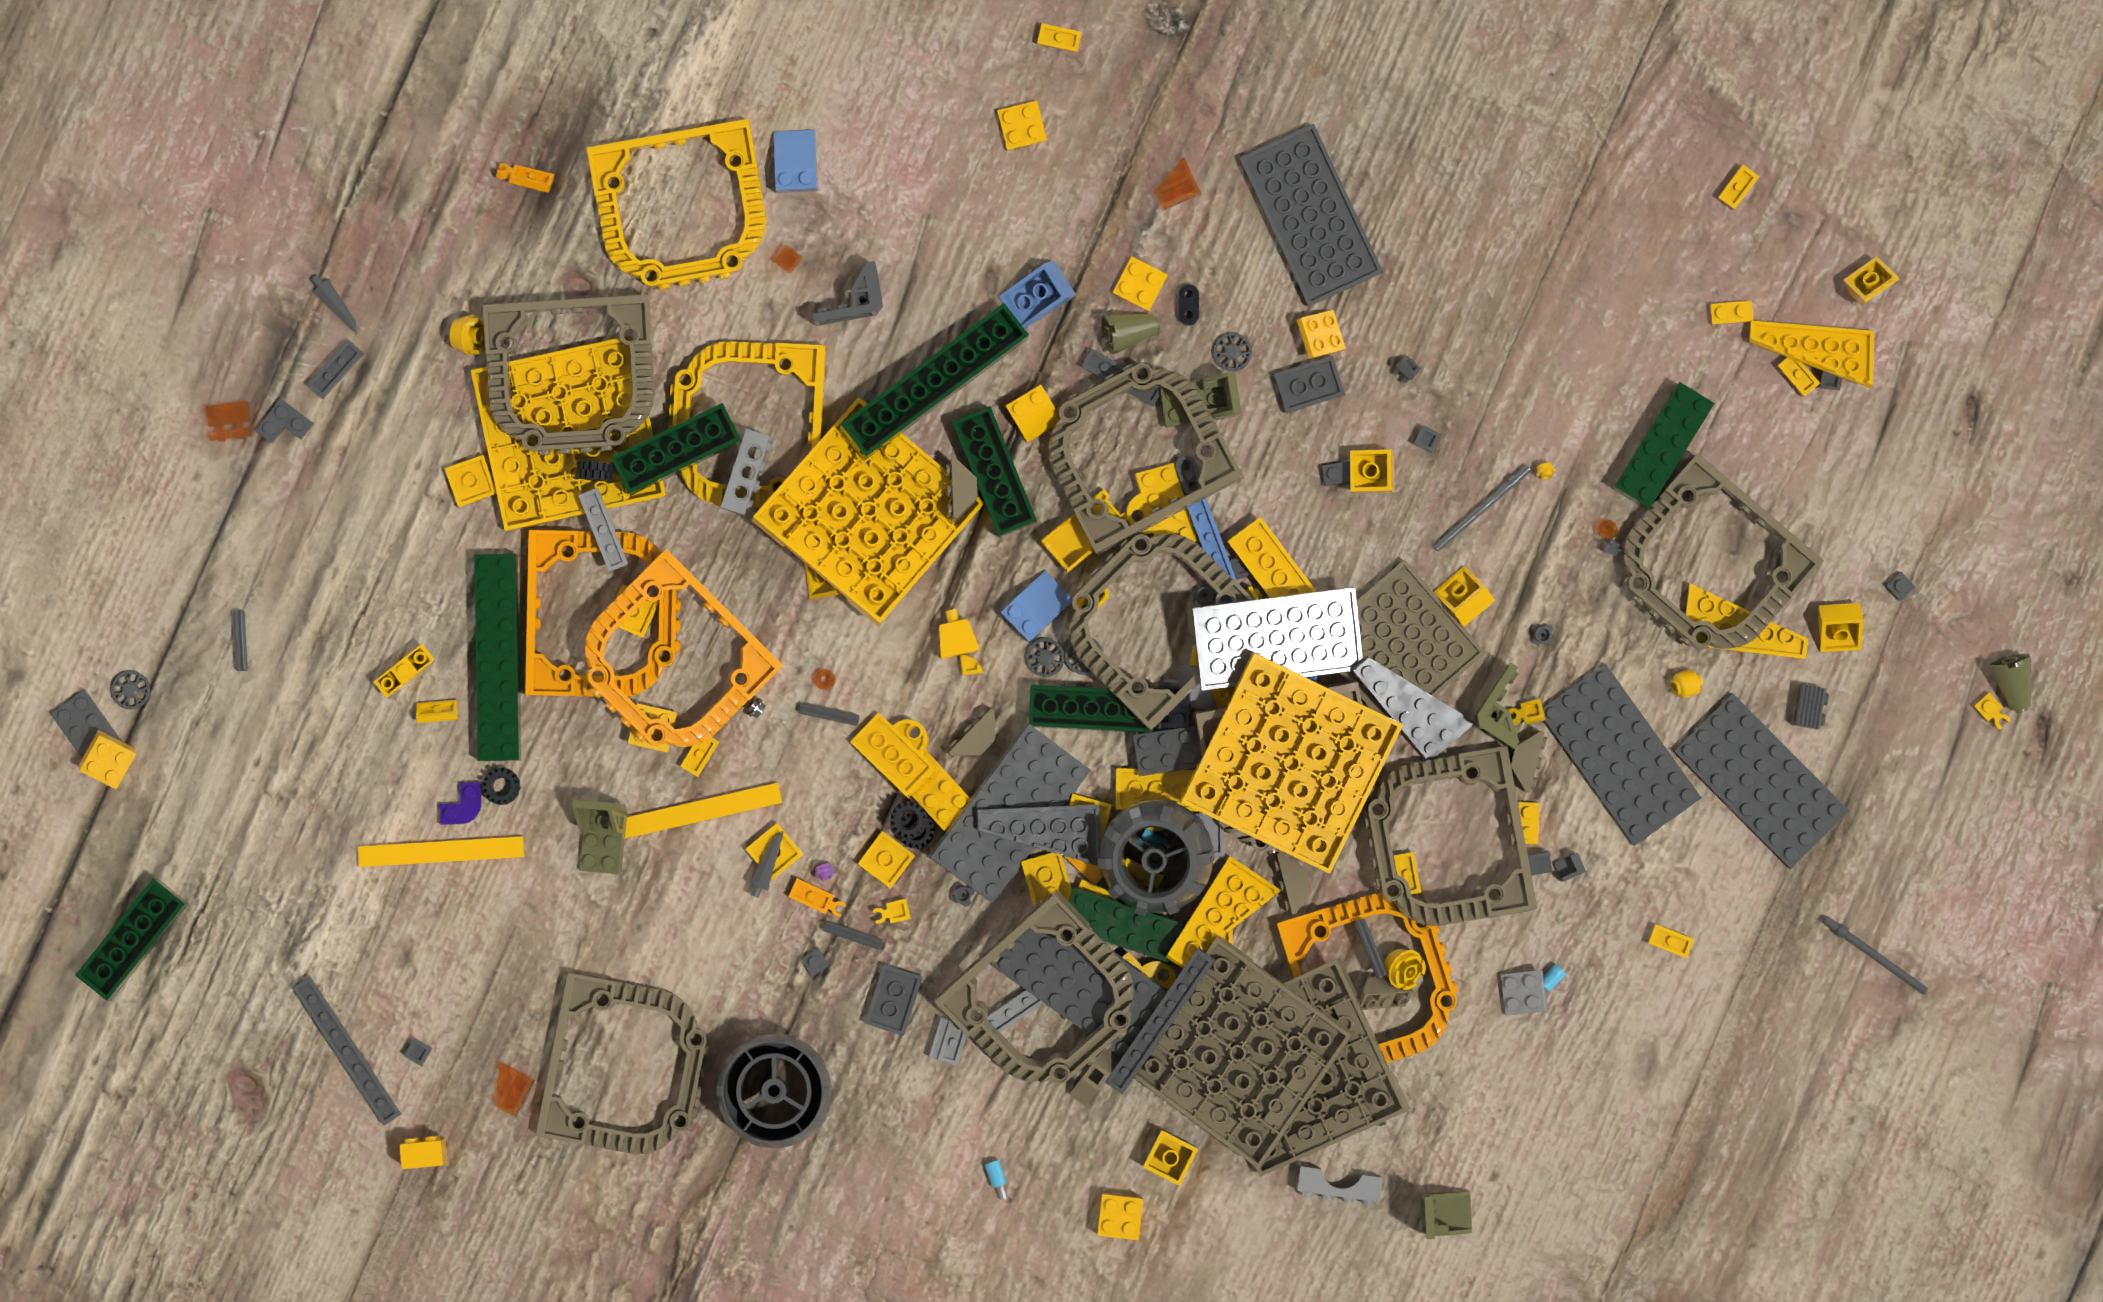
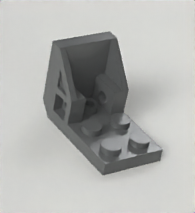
M875 261L865 264L851 289L853 307H850L849 304L837 306V310L830 311L829 308L817 309V313L813 314L816 326L877 316L883 307ZM863 298L867 299L866 302L860 303V300H861V299H863Z

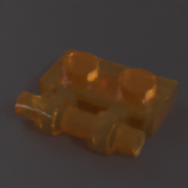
M248 401L206 406L209 427L217 426V432L210 433L211 441L219 440V442H222L229 438L244 439L245 436H252L251 428H243V423L251 422ZM236 424L235 430L225 431L224 425Z

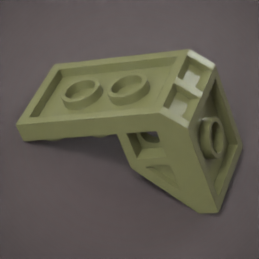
M1235 372L1224 373L1192 382L1199 391L1214 421L1232 418L1242 413ZM1159 387L1165 428L1192 424L1179 399L1172 392Z
M1513 663L1507 665L1474 716L1478 729L1511 750L1515 749L1518 745V736L1510 711L1496 701L1499 702L1507 693V690L1504 688L1508 683L1512 684L1519 674L1516 672L1518 667ZM1493 712H1496V718L1491 717Z
M573 799L572 808L578 829H583L579 871L621 875L627 821L626 804Z
M1470 1191L1421 1194L1422 1233L1426 1239H1435V1236L1472 1233Z

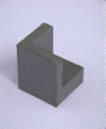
M1551 852L1528 855L1531 876L1552 872Z
M1574 853L1554 863L1562 882L1586 872L1578 853Z

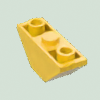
M421 644L376 679L374 683L382 694L388 698L418 677L435 659L426 647Z

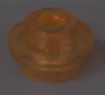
M1604 520L1599 524L1597 532L1602 538L1612 539L1617 536L1618 527L1614 521Z
M826 669L819 671L815 676V683L822 690L831 689L836 681L835 675ZM823 676L829 677L827 684L822 683L821 679Z

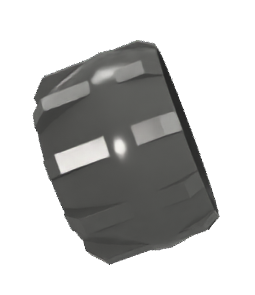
M1171 799L1141 800L1121 811L1110 822L1101 841L1098 869H1102L1103 877L1109 886L1107 892L1113 899L1118 897L1125 904L1135 908V914L1145 916L1147 912H1168L1171 915L1179 912L1182 907L1192 902L1207 885L1213 868L1214 846H1212L1210 835L1200 816H1196L1189 809L1177 804V801ZM1149 827H1160L1173 832L1183 843L1169 849L1161 843H1153L1149 846L1136 836L1135 833ZM1127 841L1144 853L1142 856V866L1147 872L1151 873L1149 887L1134 879L1126 867L1124 851ZM1186 850L1188 866L1183 877L1170 886L1154 888L1156 874L1165 868L1169 856ZM1151 853L1160 854L1162 860L1154 861L1151 858Z
M778 1033L762 1034L743 1042L731 1052L719 1074L717 1098L724 1121L739 1137L759 1147L783 1148L803 1141L818 1129L829 1110L832 1085L829 1072L824 1063L825 1061L809 1044L791 1035ZM772 1058V1078L763 1084L762 1096L746 1104L743 1097V1083L746 1074L760 1060ZM778 1058L793 1063L803 1074L807 1085V1097L804 1105L788 1096V1084L785 1080L778 1077ZM771 1085H777L780 1088L778 1096L773 1097L769 1094L768 1090ZM763 1099L773 1104L779 1103L784 1099L801 1111L788 1121L770 1123L756 1117L748 1108Z

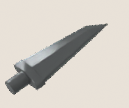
M318 275L314 276L311 281L317 288L313 293L357 334L356 321L334 289L331 281L327 279L323 282Z
M784 831L771 841L752 879H750L749 884L754 885L751 896L759 898L762 889L768 891Z

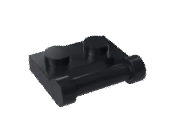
M1154 686L1153 689H1169L1175 695L1182 687ZM1191 692L1169 713V721L1162 720L1154 728L1179 729L1190 727Z

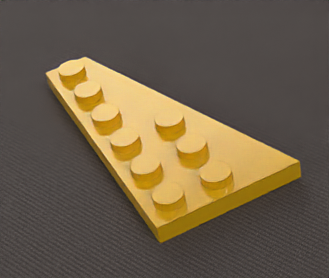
M1763 321L1750 322L1749 343L1872 389L1874 331Z
M1689 583L1685 615L1692 621H1707L1717 629L1724 630L1736 627L1750 615V611ZM1771 621L1761 634L1748 644L1737 648L1721 650L1806 659L1808 638ZM1699 633L1696 635V640L1699 643L1703 644L1706 642L1707 639L1704 634ZM1708 646V647H1707V648H1713V649H1720V648H1715V647H1712V646Z
M1229 856L1169 950L1166 958L1184 968L1198 948L1203 951L1207 950L1218 936L1223 937L1281 890Z

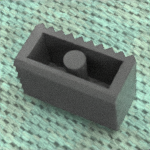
M1799 685L1793 726L1819 730L1820 726H1824L1826 714L1822 713L1823 706H1827L1829 699L1826 688Z

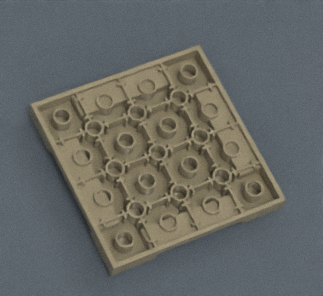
M1218 936L1206 952L1216 961L1137 1073L1135 1079L1260 1169L1355 1033L1324 1010L1316 1008L1255 964L1252 958L1221 936Z
M1340 957L1283 983L1319 1010H1324L1355 1034L1309 1097L1265 1164L1260 1169L1255 1167L1260 1177L1411 1109L1394 1072L1388 1066Z

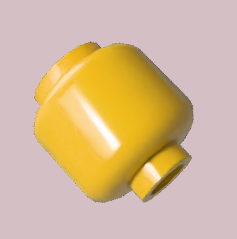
M1688 669L1676 673L1670 685L1675 696L1686 699L1700 693L1703 680L1700 674H1696L1694 670Z

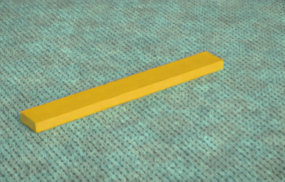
M774 783L627 817L625 839L783 803L779 784Z
M523 837L358 847L359 867L525 857Z

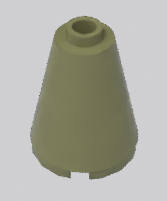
M1104 314L1101 317L1102 336H1106L1108 342L1105 343V346L1110 354H1116L1156 335L1157 330L1160 329L1159 320L1153 314Z
M2015 654L2012 655V658L2006 659L2002 657L1992 661L1990 669L2010 709L2015 710L2016 713L2027 711L2028 707L2031 706L2030 655Z

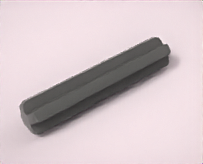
M236 610L233 611L236 670L247 671L245 612Z
M801 703L799 707L800 714L854 726L858 725L860 716L805 703Z
M1360 919L1355 922V926L1375 976L1377 978L1386 976L1387 972L1365 919Z
M826 921L823 926V931L877 950L881 948L883 940L830 921Z

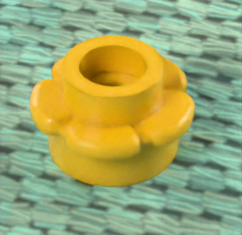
M1543 463L1536 467V476L1541 477L1542 480L1552 478L1556 472L1552 463Z

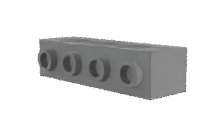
M746 429L721 505L722 509L746 516L747 512L751 513L754 504L751 498L753 492L757 493L760 486V481L757 479L759 473H764L767 463L764 461L766 453L770 454L773 442L770 441V436ZM752 448L760 450V455L756 459L749 457V451ZM748 467L752 468L754 471L753 476L748 479L742 476L743 470ZM740 487L747 489V495L744 498L736 496V491Z

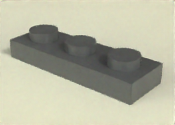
M347 340L307 386L324 399L364 353L350 340Z

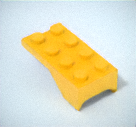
M1105 489L1092 498L1102 500L1108 506V514L1126 520V514L1124 512L1120 514L1110 503L1108 498L1111 496ZM1101 505L1093 507V515L1102 513L1103 508ZM1075 513L1041 540V543L1067 573L1094 552Z
M926 750L923 755L937 769L912 796L946 832L971 798Z

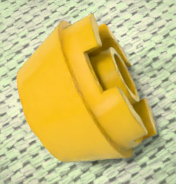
M475 315L455 319L450 328L451 346L468 356L482 352L484 346L481 343L483 336H485L484 321H481Z
M1396 949L1387 956L1384 962L1387 977L1391 984L1396 988L1404 990L1417 986L1415 982L1421 974H1425L1426 970L1425 961L1422 960L1418 952L1413 950Z

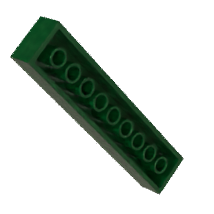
M1005 303L1001 304L841 423L840 431L864 461L1024 343L1028 339L1029 334Z
M474 554L478 761H521L518 555Z

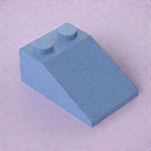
M815 130L774 132L775 184L777 194L818 191Z
M1052 261L1041 265L1000 295L999 298L1005 303L1023 328L1026 329L1067 303L1076 294L1057 263Z
M1045 570L1002 610L1001 614L1030 643L1072 603L1073 598Z

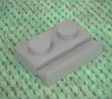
M941 1017L929 1057L958 1066L967 1035L952 1020Z

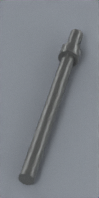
M1526 465L1515 475L1512 474L1506 479L1507 482L1434 544V548L1439 552L1510 489H1515L1521 484L1520 481L1532 470Z
M1828 916L1825 917L1823 923L1834 930L1835 934L1841 939L1844 937L1923 995L1927 992L1928 988L1849 932V928L1845 925L1838 924Z

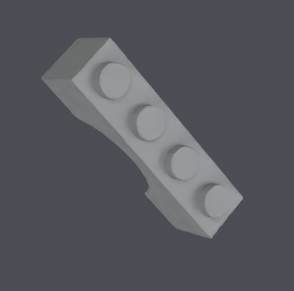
M1300 1165L1296 1190L1301 1192V1196L1313 1197L1314 1193L1321 1194L1322 1199L1333 1200L1334 1196L1342 1197L1344 1202L1354 1203V1199L1362 1200V1204L1374 1206L1375 1202L1380 1203L1383 1177L1361 1174L1359 1179L1351 1186L1339 1188L1330 1185L1324 1179L1321 1168Z

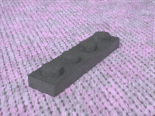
M1092 348L1081 366L1102 379L1111 374L1118 375L1125 368ZM1138 374L1140 380L1146 379ZM1158 387L1149 392H1139L1132 389L1127 393L1153 407L1160 396V389Z

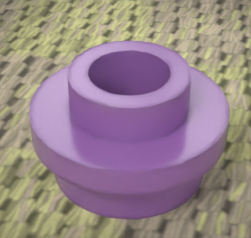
M830 863L822 864L815 868V877L821 880L830 879L833 877L832 874L835 873V869Z

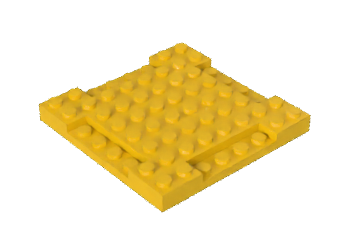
M632 335L625 337L627 341L634 340ZM620 338L509 362L511 402L515 415L522 424H537L543 427L547 433L599 430L607 420L623 418L631 405L633 393L630 347L624 345ZM487 367L471 370L504 530L506 532L584 515L586 513L578 495L595 488L599 489L606 509L667 497L664 480L630 496L616 467H614L612 482L576 478L578 461L614 464L611 459L612 456L653 437L650 416L647 417L638 429L627 435V439L622 446L612 447V451L602 452L600 448H593L592 452L579 453V449L571 450L570 454H559V451H550L551 455H538V452L527 450L523 446L522 441L514 439L505 433L495 421L489 403ZM613 431L610 435L611 440L618 441L621 438V432ZM531 436L528 439V445L536 446L539 441L538 437Z
M858 397L753 516L752 522L782 547L786 546L848 598L847 601L879 627L948 545L979 512L985 502L978 497L976 502L956 523H951V517L947 516V505L950 504V497L946 495L949 477H946L945 469L904 434H900L864 461L839 429L841 423L867 405Z
M1252 652L1235 687V692L1180 802L1330 874L1403 724Z

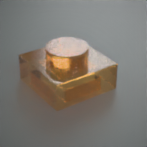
M786 245L774 262L792 274L803 257Z

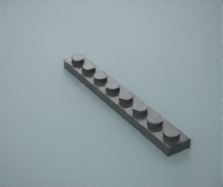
M1200 948L1195 951L1106 1080L1108 1085L1121 1094L1126 1091L1216 961L1213 957Z
M308 977L293 987V990L383 1126L400 1116L401 1112L312 977Z

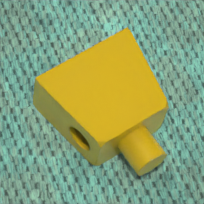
M957 609L945 611L947 623L939 625L941 658L945 659L980 651L968 619L959 620Z

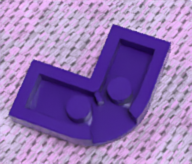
M481 782L460 783V804H440V825L467 824L477 817L482 807Z

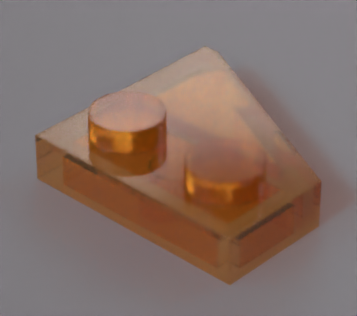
M1184 157L1180 159L1175 169L1166 176L1165 181L1155 190L1163 211L1201 194Z
M499 1062L496 1107L516 1117L535 1080Z

